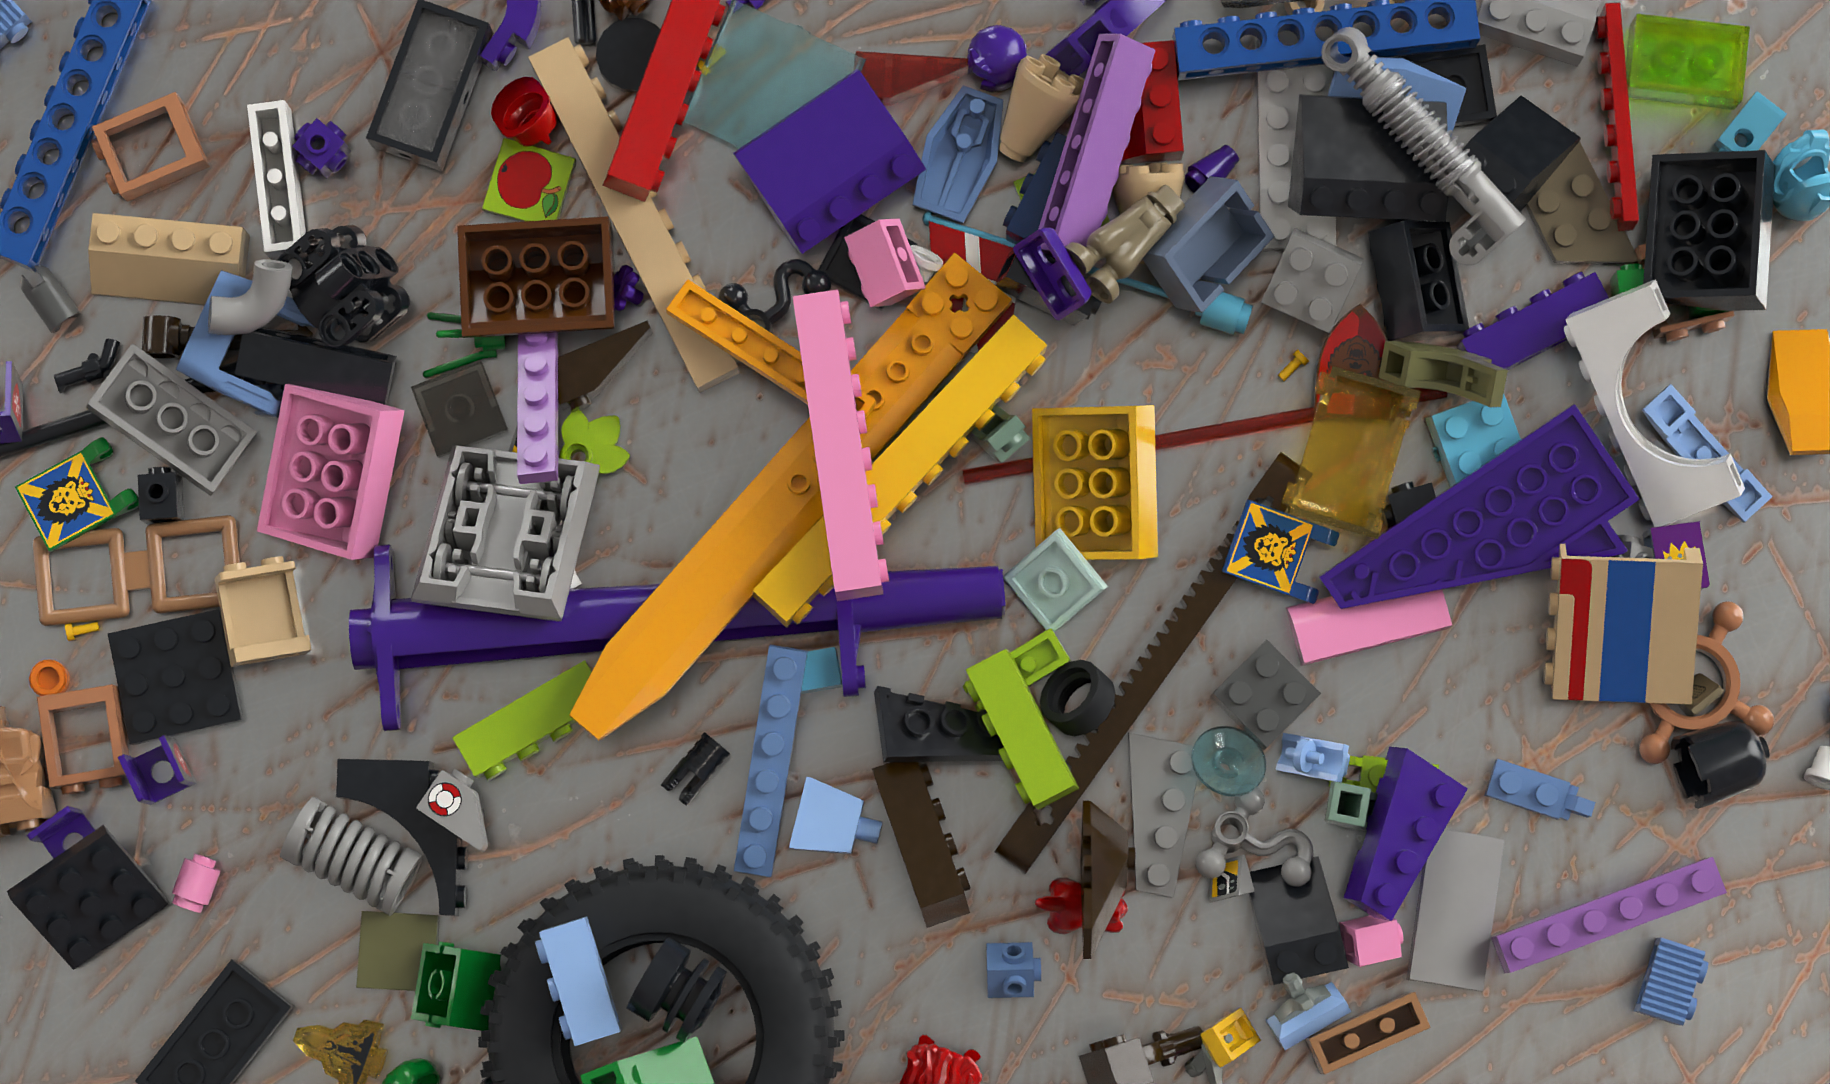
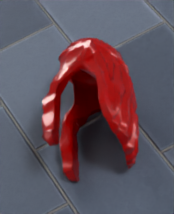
M922 1035L919 1037L918 1044L912 1046L906 1052L908 1058L907 1067L904 1070L900 1084H980L982 1081L980 1068L975 1063L981 1056L974 1049L968 1050L962 1056L950 1051L948 1048L938 1047L934 1044V1040L927 1035Z

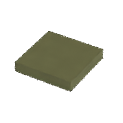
M362 911L356 988L415 991L423 943L438 945L440 915L393 913L389 916L384 912Z

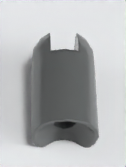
M35 265L36 270L44 281L33 288L24 275H21L20 288L50 332L54 333L59 330L63 321L68 318L78 317L81 312L52 272L44 266Z

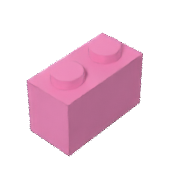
M900 218L877 220L844 237L848 246L849 258L856 267L862 283V293L868 300L870 307L891 306L926 288Z

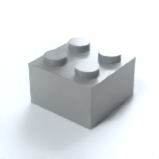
M1294 228L1261 303L1331 333L1364 258Z

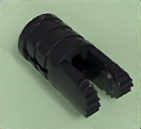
M705 732L701 735L700 740H697L694 744L695 746L687 752L688 754L685 758L683 757L661 783L662 787L670 791L679 784L689 771H692L695 776L679 795V801L684 805H688L707 783L711 774H714L716 768L730 755L724 747Z

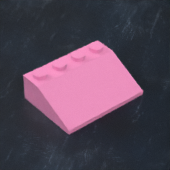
M285 384L257 532L350 560L374 558V547L379 543L405 410L374 401Z

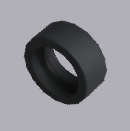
M1085 660L1068 662L1058 668L1047 680L1040 698L1042 714L1066 735L1075 737L1088 734L1098 728L1108 717L1115 700L1114 684L1092 662ZM1091 683L1090 691L1081 705L1069 713H1064L1065 705L1070 696L1084 684Z

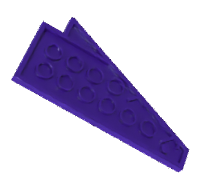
M1572 404L1320 575L1319 578L1338 606L1343 609L1551 568L1552 557H1559V544L1566 545L1567 556L1610 557L1620 555L1628 550L1608 521L1640 499L1577 406Z

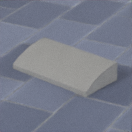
M133 343L86 406L89 411L210 496L257 433V431Z
M1444 829L1422 868L1406 980L1483 992L1504 847L1503 839Z

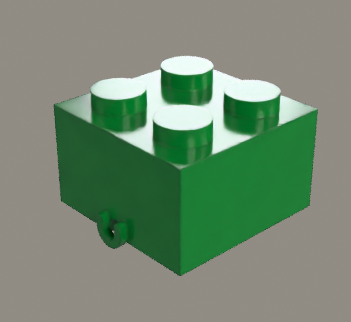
M439 941L438 945L423 943L411 1019L424 1021L425 1026L441 1028V1025L479 1031L488 1030L489 1016L480 1014L481 1006L485 1005V1000H493L495 987L487 983L490 975L494 974L495 970L501 971V955L455 948L454 943Z

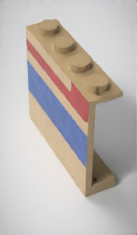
M1559 544V557H1552L1551 580H1557L1556 592L1549 593L1548 606L1549 615H1554L1555 621L1554 628L1547 627L1546 650L1553 651L1552 662H1545L1544 684L1551 685L1552 699L1692 704L1703 570L1700 548H1684L1683 560L1567 556L1566 545Z

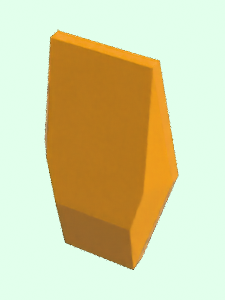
M1827 329L1772 331L1767 401L1790 455L1830 454V339Z

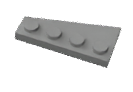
M1128 733L1133 847H1135L1136 852L1135 890L1174 898L1204 748Z

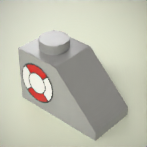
M454 769L451 774L441 770L416 809L479 851L485 852L488 847L479 794L470 788L474 781L457 769Z

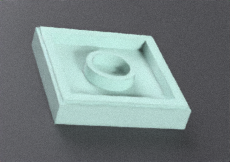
M1061 528L1054 531L1003 575V579L1045 630L1052 628L1054 633L1108 587Z

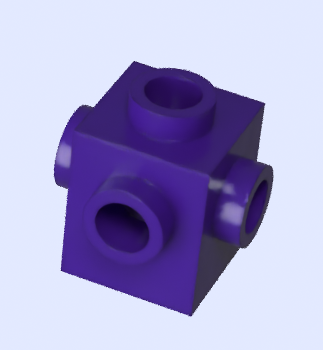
M316 118L312 124L309 122L304 124L294 137L296 142L292 147L299 155L295 161L311 175L318 171L327 179L332 173L338 172L348 160V154L351 150L343 141L347 135L332 121L325 125ZM324 139V147L322 149L315 150L316 146Z

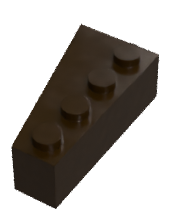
M889 762L872 768L926 927L929 928L969 914L970 911L964 891L971 888L964 868H955L952 856L957 855L958 851L951 832L943 834L939 821L945 820L946 817L939 797L931 800L927 789L928 786L934 785L927 764L919 765L918 762Z

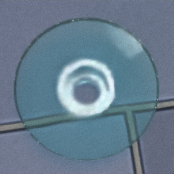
M1229 726L1211 728L1201 734L1193 746L1191 761L1195 774L1206 787L1218 794L1225 796L1246 795L1255 790L1264 778L1266 772L1264 752L1248 733ZM1220 764H1226L1230 770L1224 769Z

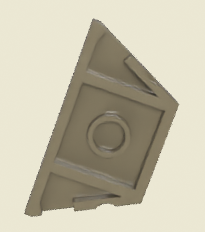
M1579 141L1528 202L1526 208L1554 263L1635 264L1638 261L1636 252L1626 232L1618 231L1617 219H1611L1610 200Z

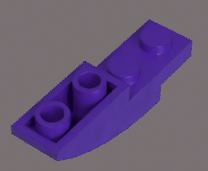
M1107 0L1045 55L1057 60L1061 64L1059 69L1069 76L1071 74L1079 76L1089 68L1099 34H1122L1128 36L1167 0Z

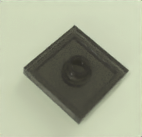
M482 360L411 386L438 458L450 454L452 446L469 447L509 431Z

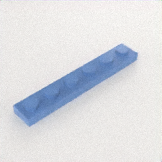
M770 645L768 649L734 871L766 877H772L807 660V650Z

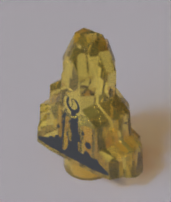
M365 1019L359 1025L343 1022L334 1029L321 1025L297 1028L293 1042L308 1057L321 1061L325 1074L337 1079L339 1084H365L368 1077L378 1079L388 1053V1049L379 1047L384 1024Z

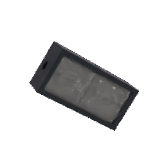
M417 0L366 139L373 148L443 171L483 63L480 54L494 34L488 22L425 0Z

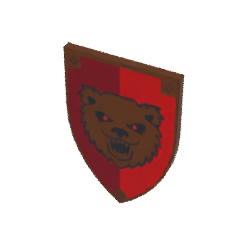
M1361 304L1354 307L1337 322L1321 348L1316 371L1313 415L1389 420L1392 383L1379 378L1384 345L1387 339L1378 322Z

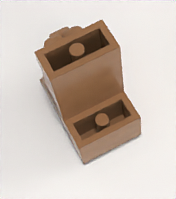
M0 706V837L10 836V829L17 828V831L25 830L26 833L31 832L57 813L51 788H45V769L40 761L42 737L24 728L10 727L6 718V710L3 706Z

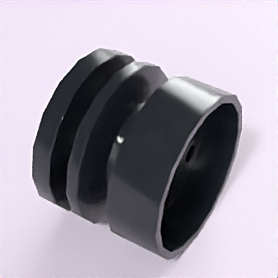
M668 937L642 976L626 1009L648 1022L661 1009L666 1011L667 1016L662 1030L668 1033L678 1019L683 1021L676 1039L686 1043L691 1034L703 1026L717 1003L727 971L718 966L709 980H705L702 977L710 961L704 958L693 971L688 970L686 966L691 950Z

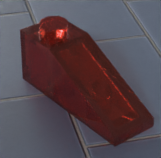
M856 51L855 70H860L884 106H892L967 75L968 58Z

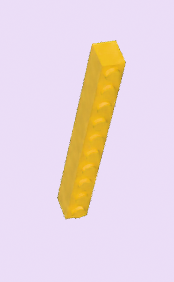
M1014 314L873 462V470L866 471L867 485L875 484L878 507L871 508L873 522L880 521L882 535L892 525L888 519L897 510L904 513L917 499L918 496L914 494L915 490L923 482L929 486L941 474L943 468L940 464L950 454L955 458L963 451L969 443V440L965 437L975 427L981 431L992 420L995 413L991 410L1000 400L1004 403L1010 401L1021 388L1017 382L1026 373L1033 376L1046 362L1047 359L1043 355L1045 354L1047 344ZM824 515L753 589V597L785 627L792 621L799 624L813 609L809 603L817 594L820 593L825 596L834 587Z

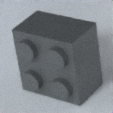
M1266 640L1210 697L1265 750L1321 693Z

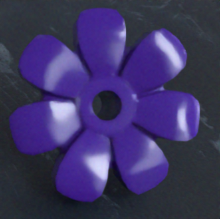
M628 265L621 266L619 272L617 271L614 274V310L617 311L625 308L626 301L639 305L644 296L642 291L634 288L640 277Z

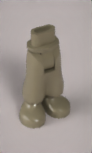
M1163 185L1156 193L1149 192L1118 217L1095 230L1089 235L1086 246L1075 242L1065 246L1083 277L1099 260L1106 259V263L1102 268L1086 279L1087 284L1092 290V295L1098 300L1107 304L1112 303L1119 295L1117 280L1129 277L1149 250L1160 240L1171 225L1177 221L1176 215L1185 208V204L1169 186Z

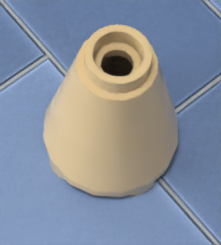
M1041 54L1038 60L1026 56L1021 59L1016 70L1000 133L1001 143L999 150L1009 158L1019 162H1024L1027 156H1032L1075 112L1085 79L1077 75L1071 74L1069 76L1059 69L1061 64L1048 55Z
M1157 162L1133 166V164L1120 165L1119 177L1112 189L1119 215L1145 197L1149 192L1156 193L1163 185L1169 186L1181 199L1185 181L1183 163L1167 164V162Z

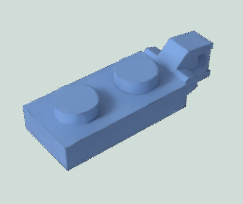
M1500 759L1495 760L1484 795L1556 820L1559 818L1569 820L1571 813L1589 818L1596 803L1576 796L1579 787L1570 785V782Z

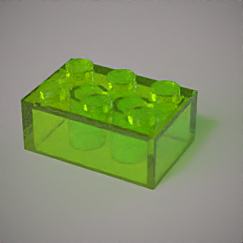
M1636 14L1629 26L1626 55L1628 97L1735 110L1743 100L1750 27Z

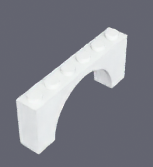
M1656 279L1571 313L1565 319L1567 325L1564 326V332L1571 347L1577 346L1582 360L1579 361V366L1584 379L1587 382L1592 381L1597 395L1594 396V401L1598 412L1602 417L1607 416L1612 427V430H1609L1611 442L1617 452L1622 450L1627 462L1624 465L1626 477L1631 486L1637 485L1642 499L1639 500L1641 512L1647 521L1652 520L1654 527H1661L1740 497L1745 487L1731 454L1711 459H1689L1670 454L1649 442L1634 426L1626 411L1621 383L1627 355L1641 335L1655 325L1665 321L1670 315Z

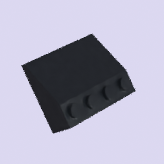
M1299 94L1288 199L1289 208L1299 215L1446 222L1448 196L1436 186L1437 178L1430 180L1431 172L1424 173L1426 166L1418 167L1419 159L1413 161L1415 154L1413 152L1407 154L1408 146L1401 148L1403 141L1395 142L1397 134L1389 135L1392 129L1390 127L1384 129L1386 122L1378 123V119L1384 111H1381L1376 116H1372V113H1369V110H1366L1362 104L1363 97ZM1423 101L1421 103L1422 106L1429 105L1428 112L1435 111L1434 119L1441 117L1440 125L1447 124L1446 102Z
M1765 150L1652 155L1643 284L1656 279L1667 304L1725 311L1766 310L1775 165Z

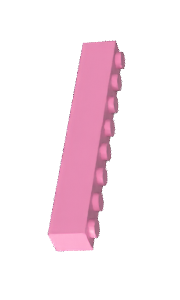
M838 290L793 296L837 601L882 595V582H889L886 558L878 559L876 545L884 544L880 521L873 522L871 508L878 507L875 484L867 485L866 471L873 470L870 448H862L860 434L867 433L864 410H856L855 397H861L862 392L859 374L851 375L849 361L857 360L854 338H846L844 328L845 324H851L848 301L841 302Z

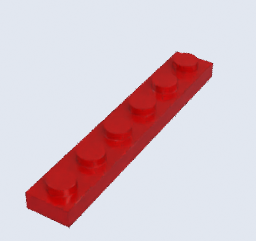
M1605 3L1600 16L1596 17L1595 35L1596 39H1602L1603 52L1598 53V71L1600 75H1605L1606 88L1601 89V107L1603 111H1608L1609 124L1604 126V143L1606 147H1611L1612 160L1607 162L1608 183H1614L1615 197L1610 199V214L1612 220L1617 219L1618 231H1632L1639 221L1621 4Z

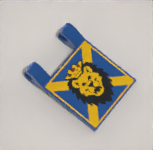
M1247 499L1222 572L1314 604L1319 595V590L1296 582L1297 574L1310 538L1335 546L1339 538V532Z

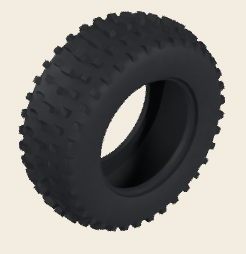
M655 855V866H643L638 861L635 862L634 858L624 859V870L617 872L609 871L608 868L603 869L602 866L594 868L596 879L587 883H581L579 880L575 881L572 879L564 884L568 894L557 900L554 897L550 899L544 898L540 904L545 912L537 920L531 918L523 919L517 928L524 935L518 943L513 944L510 942L507 947L504 946L500 953L507 957L508 960L503 971L495 970L494 974L490 975L487 984L495 987L493 1000H485V1005L481 1006L480 1014L489 1016L488 1030L481 1031V1037H478V1047L487 1048L489 1061L482 1062L483 1070H480L482 1078L491 1077L493 1084H581L572 1061L570 1039L565 1040L559 1022V1017L565 1015L561 1001L554 1002L549 991L547 979L553 977L548 962L541 963L535 941L541 940L539 932L587 916L603 966L626 951L643 945L664 943L670 937L680 944L692 946L709 954L731 972L746 994L752 1009L756 1028L755 1056L745 1084H829L830 1078L836 1077L837 1071L842 1072L843 1067L842 1063L833 1062L834 1048L840 1047V1041H845V1030H834L833 1017L839 1016L838 1009L842 1008L841 1000L830 1001L827 988L832 986L830 980L834 979L831 968L820 970L816 960L820 958L817 950L821 947L817 941L809 945L806 944L801 936L804 930L800 927L804 922L797 914L788 920L781 913L784 908L778 904L781 899L775 894L768 900L758 895L759 889L754 887L755 880L746 876L742 883L739 884L732 880V875L725 872V866L718 864L715 872L711 873L704 871L703 866L697 864L696 858L686 857L684 867L674 866L673 862L665 860L663 855Z

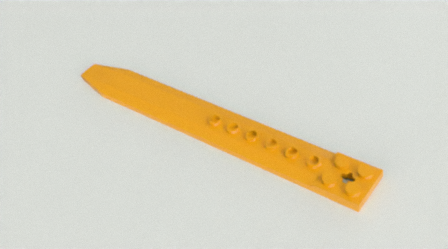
M956 253L948 259L925 285L926 288L915 296L903 313L851 370V375L859 374L861 391L876 400V406L866 419L867 433L860 434L862 448H870L872 461L1012 304V298ZM961 297L967 300L966 306L969 308L968 311L958 310L956 313L951 311L953 304L950 300L953 298L960 299ZM810 417L606 644L569 714L575 722L598 741L663 698L753 597V589L824 515Z

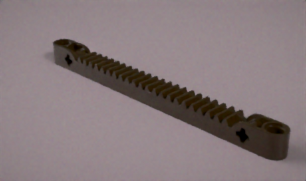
M1280 452L1251 492L1248 500L1259 504L1267 500L1271 503L1270 508L1285 512L1312 473ZM1236 521L1232 528L1234 532H1236L1239 521ZM1228 533L1223 540L1227 547L1219 545L1215 551L1219 560L1210 558L1206 566L1210 572L1201 570L1198 579L1201 584L1194 582L1191 584L1189 591L1192 596L1183 595L1180 603L1184 609L1177 607L1173 609L1171 615L1175 621L1166 619L1162 626L1167 634L1156 633L1154 640L1158 646L1148 644L1145 652L1150 659L1138 658L1136 664L1141 671L1130 669L1127 676L1132 684L1123 681L1120 683L1118 688L1123 696L1115 694L1113 705L1115 708L1111 709L1108 717L1105 719L1106 721H1103L1095 729L1097 733L1089 732L1083 736L1088 746L1077 743L1074 749L1079 758L1067 757L1066 763L1071 769L1070 771L1079 789L1045 806L1052 810L1049 816L1053 820L1051 825L1045 822L1041 826L1036 825L1037 816L1033 813L1036 808L1030 802L994 851L1024 874L1030 869L1238 578L1222 572L1234 534Z

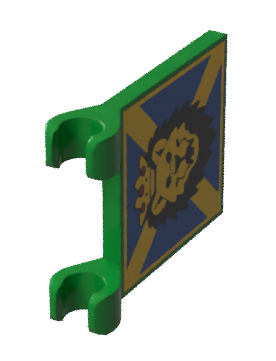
M104 437L94 440L80 452L15 486L49 552L60 548L107 521L139 507L138 495L129 488L120 492L109 501L94 473L91 464L103 461L114 453L110 443Z

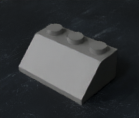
M1481 0L1477 11L1480 35L1578 67L1587 50L1596 22L1600 0Z

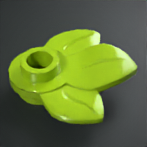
M578 410L572 412L564 420L561 433L565 444L560 450V459L572 460L575 453L583 452L586 456L584 462L600 465L599 473L606 475L614 473L628 462L630 454L625 449L616 446L620 436V419L618 416H602L588 422L586 416Z

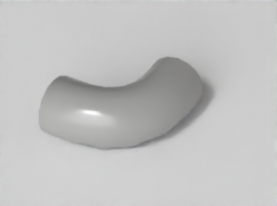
M257 260L254 263L251 287L245 294L239 297L211 296L208 314V334H246L269 324L284 307L291 286L292 265L280 260Z

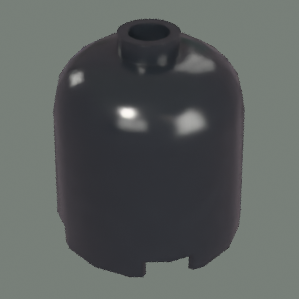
M1737 720L1673 737L1671 742V750L1678 749L1680 762L1673 764L1678 783L1686 798L1695 797L1697 800L1695 801V808L1697 809L1759 786L1766 773V759L1770 757L1765 739L1758 737L1755 731L1747 724Z

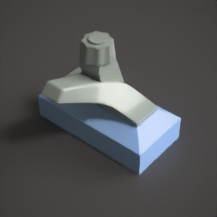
M1290 973L1283 978V985L1291 998L1286 1000L1274 1012L1273 1016L1266 1019V1022L1284 1050H1287L1351 1013V1010L1344 997L1332 982L1304 990L1302 980L1298 974Z

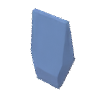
M1378 57L1375 60L1377 64L1381 61L1385 64L1382 67L1384 71L1388 68L1391 72H1398L1403 76L1406 82L1402 90L1407 86H1412L1408 94L1418 92L1415 97L1417 100L1423 98V101L1446 102L1448 130L1453 132L1466 92L1465 87L1404 58ZM1335 71L1327 96L1362 97L1360 93L1363 90L1361 88L1358 90L1353 88L1356 83L1354 80L1351 83L1347 81L1350 77L1348 74L1342 76L1340 72Z
M964 85L961 87L926 136L921 160L926 170L918 175L912 206L962 224L965 222L997 164L1003 99Z

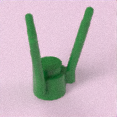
M434 312L427 314V318L430 320L461 324V315ZM462 329L439 330L436 332V336L438 338H462ZM505 336L474 337L475 348H483L482 351L425 370L423 377L428 378L482 359L497 358L496 350L506 349Z

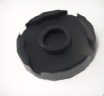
M628 17L623 21L614 22L603 31L597 43L596 60L601 75L611 86L623 92L638 91L660 32L656 24L643 18Z

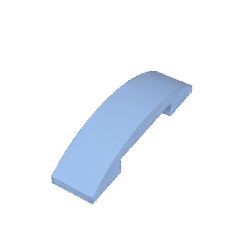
M1669 384L1642 409L1649 422L1676 456L1689 459H1711L1729 454L1694 415L1696 411L1672 384ZM1732 457L1745 490L1740 497L1722 504L1742 522H1746L1772 498V495L1748 469H1743Z

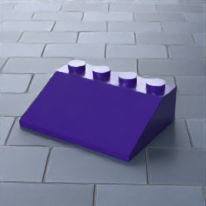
M856 69L733 153L790 243L801 254L926 170L912 145L859 69Z

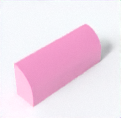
M1442 589L1343 609L1338 606L1332 596L1317 599L1314 604L1305 602L1286 607L1301 666L1445 630L1452 626Z

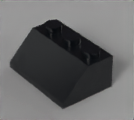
M1403 220L1368 232L1371 245L1370 252L1374 261L1377 290L1381 299L1384 327L1387 332L1388 341L1414 342L1462 334L1469 329L1458 264L1451 255L1449 248L1452 237L1450 222Z

